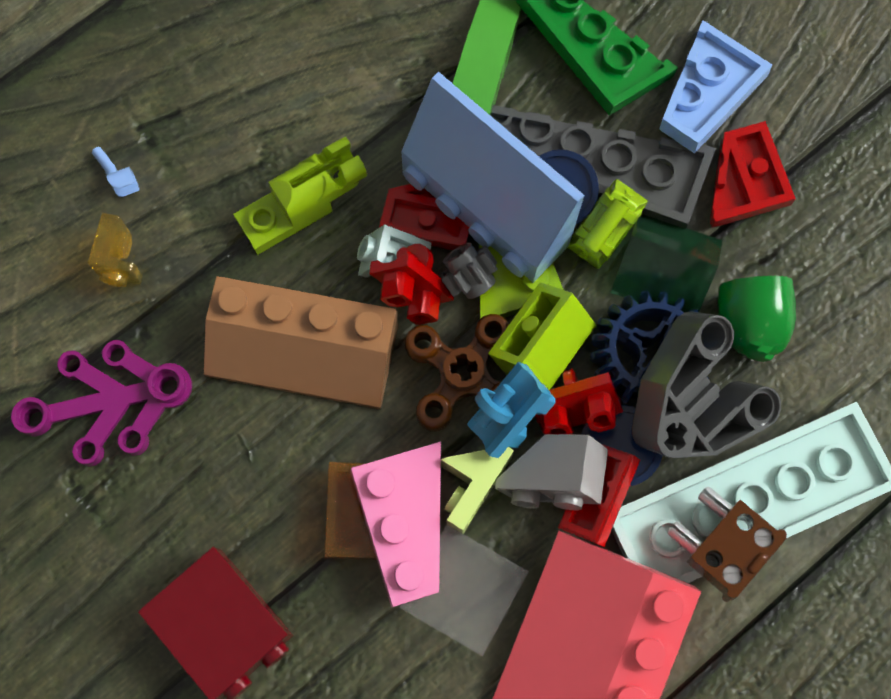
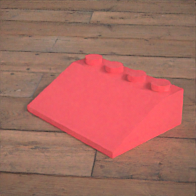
M558 531L492 699H660L701 591L694 585Z

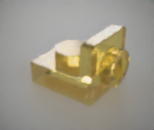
M106 213L101 214L88 264L100 277V281L116 287H126L127 282L141 284L143 275L134 263L122 261V259H127L130 254L132 235L120 216Z

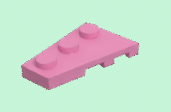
M441 442L351 468L350 472L391 608L438 593Z

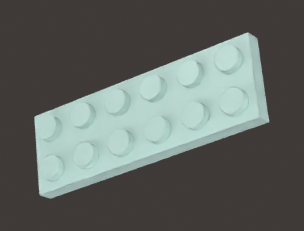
M854 402L622 506L613 525L612 533L625 558L690 583L703 576L687 563V560L692 555L672 539L667 532L675 522H680L698 539L704 542L723 520L698 499L700 492H703L702 490L705 487L709 486L733 507L739 500H742L776 530H785L787 533L786 538L891 491V465L857 402ZM737 520L738 527L747 531V524L742 520ZM711 555L706 556V562L712 567H717L718 562L716 558Z

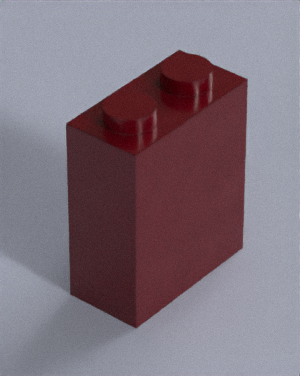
M214 546L138 611L208 699H236L253 683L248 676L262 664L267 669L276 664L290 650L285 643L294 636L226 554Z

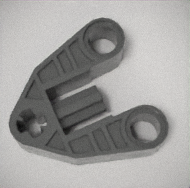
M686 312L678 316L641 378L632 425V437L640 448L671 458L718 455L768 428L778 419L781 411V399L773 388L743 381H733L720 390L716 383H711L707 378V375L712 371L711 368L727 354L733 344L734 330L731 323L725 317L698 312Z

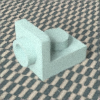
M384 224L362 239L357 252V259L361 261L358 275L366 278L370 277L369 272L372 261L378 260L382 263L395 261L397 259V251L402 247L407 248L413 244H422L431 249L432 243Z

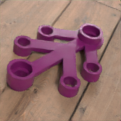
M113 340L104 346L102 350L103 360L113 369H127L144 382L124 386L91 366L88 360L79 352L67 351L58 359L57 366L59 372L70 380H81L100 393L47 405L38 398L27 397L20 400L14 406L11 413V421L18 431L28 436L37 437L45 434L53 423L102 412L86 436L76 441L72 450L73 457L77 462L84 466L92 467L102 461L104 457L103 445L129 406L147 401L133 425L124 428L118 436V445L127 454L137 456L144 453L149 446L148 434L166 408L179 407L189 398L192 392V380L189 373L180 365L165 363L155 367L135 355L123 341ZM118 348L124 349L125 354L120 361H111V354L114 350ZM72 359H79V368L74 372H68L67 364ZM169 380H176V390L171 394H165L163 392L164 384ZM41 412L43 417L40 424L31 426L30 417L32 414ZM135 433L140 434L141 441L139 445L135 448H128V437ZM89 444H94V455L89 459H83V448Z

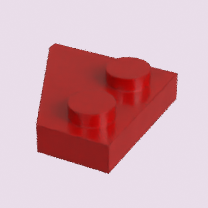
M766 121L724 132L718 156L710 216L711 227L714 228L791 206L796 198Z

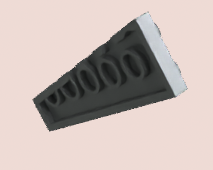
M493 105L490 115L537 156L552 150H569L587 159L597 174L599 183L597 199L601 197L615 179H618L648 201L641 215L686 230L716 149L711 146L702 145L694 154L670 138L661 137V140L635 136L636 132L619 129L618 132L593 128V124L577 121V125L552 120L549 115L533 112L523 113L516 109Z

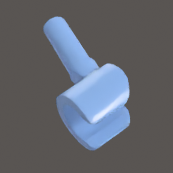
M96 147L92 150L93 156L105 170L107 180L118 197H124L140 190L130 166L117 171L115 165L101 147Z

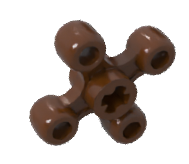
M497 314L483 316L475 327L473 341L467 347L457 349L447 347L441 341L438 332L428 325H418L408 332L405 338V349L408 356L415 362L428 363L434 366L441 376L438 388L433 393L422 397L416 406V418L423 429L430 432H438L445 429L452 419V409L458 400L464 397L476 396L483 388L494 392L501 382L494 380L489 375L486 363L490 357L488 353L509 325L504 317ZM489 329H495L500 335L496 338H490L485 332ZM420 340H427L431 343L425 349L415 346ZM466 365L467 371L470 372L469 380L461 381L460 375L457 374V366ZM431 407H437L442 411V414L438 418H430L426 415V411Z

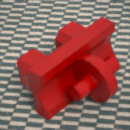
M413 244L407 248H400L396 254L397 259L390 263H382L378 260L371 262L369 274L382 283L380 300L392 307L408 306L407 319L415 325L437 322L440 303L454 300V297L441 278L433 272L434 258L431 250L422 244Z
M570 369L563 372L564 385L549 390L556 400L553 407L546 415H535L544 435H573L572 427L588 423L591 431L599 433L615 427L616 414L622 413L623 407L608 372L578 381L574 370Z

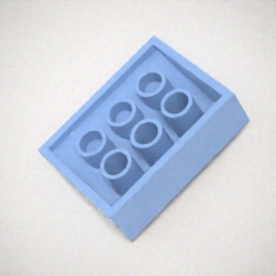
M438 72L430 81L402 148V173L414 188L420 191L425 188L436 198V205L446 216L451 219L458 217L470 227L468 231L478 244L487 246V248L491 246L502 255V262L509 271L520 278L525 275L534 283L569 246L584 194Z

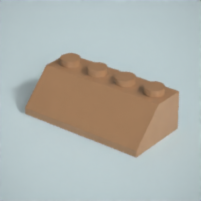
M216 276L205 323L204 375L211 378L381 409L399 325L397 309Z

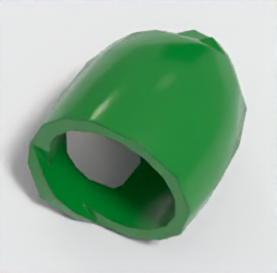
M754 276L734 279L722 283L718 287V315L725 317L731 323L734 330V340L731 348L739 355L752 360L766 362L772 360L774 355L783 352L787 347L796 321V302L792 278L786 276Z

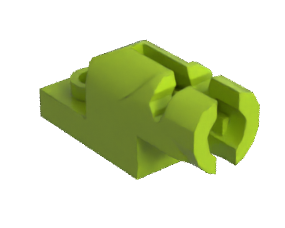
M346 137L326 146L320 154L314 153L301 161L297 166L269 181L268 185L271 193L233 214L257 255L333 212L330 202L352 190L358 185L360 180L367 177V171L359 155L353 157L350 151L351 143ZM339 170L338 177L334 179V174Z

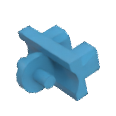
M518 362L494 392L485 388L478 392L475 396V401L480 409L467 425L482 440L487 454L490 457L499 458L508 447L516 449L527 437L526 425L536 414L546 415L556 403V400L528 365Z

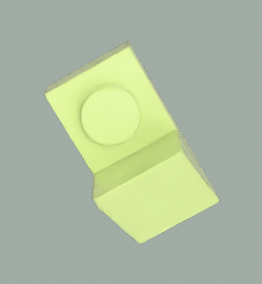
M508 447L499 458L490 457L485 450L441 459V467L469 484L466 490L458 486L444 510L450 513L447 519L449 527L461 535L464 534L496 484V479L503 473L512 459L513 449Z

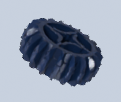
M646 290L641 293L638 303L632 296L627 295L622 300L623 309L618 305L612 304L607 311L609 318L601 317L598 320L596 327L602 333L593 334L590 343L599 349L591 353L590 361L596 364H605L598 368L594 375L609 373L615 391L618 388L623 392L620 397L622 405H626L631 397L638 398L641 378L652 361L650 359L646 367H643L642 364L647 357L644 353L650 345L654 344L657 337L661 338L656 347L659 349L677 317L684 313L681 311L684 306L683 298H678L673 306L667 304L668 296L665 291L659 294L656 302H652L651 295ZM698 309L690 310V312H698ZM640 321L660 323L652 331H643L636 327L633 330L627 328L628 325ZM616 342L623 345L622 350L627 352L633 359L634 368L631 375L624 369L618 358Z

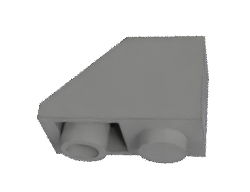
M545 434L496 479L495 489L511 497L513 505L523 508H539L540 502H552L554 506L566 510H581L583 504H601L608 449L589 435Z

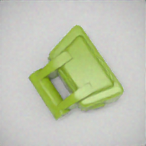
M615 179L610 187H607L590 214L575 231L568 248L599 269L610 258L640 217L648 201L620 180Z

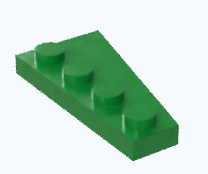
M515 0L609 116L673 78L678 70V67L668 59L662 62L648 51L650 45L637 35L632 39L615 26L616 19L605 10L597 11L583 0Z

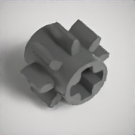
M465 243L450 252L443 260V264L447 269L442 272L443 277L441 280L453 297L462 291L468 299H474L488 291L496 282L492 273L497 271L495 266L497 261L487 246H483L476 251L471 243Z

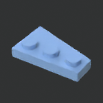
M702 20L659 130L695 154L769 75L772 64Z

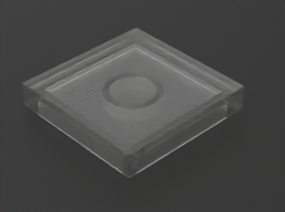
M446 525L440 535L439 592L402 604L399 608L483 656L529 571Z

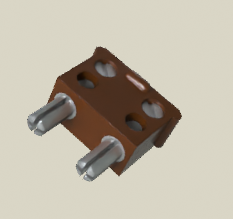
M707 486L702 490L703 492H700L698 499L723 520L704 542L698 539L680 522H675L669 528L667 534L692 555L687 560V563L723 593V601L729 602L739 596L787 539V533L783 529L776 530L742 500H739L733 507L712 488ZM737 520L744 521L748 526V530L740 529L737 525ZM707 555L716 558L718 562L717 567H712L706 562Z

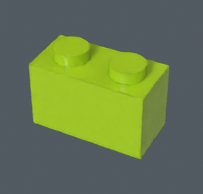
M540 282L488 354L506 375L518 362L528 365L539 381L548 390H551L596 324L573 293Z

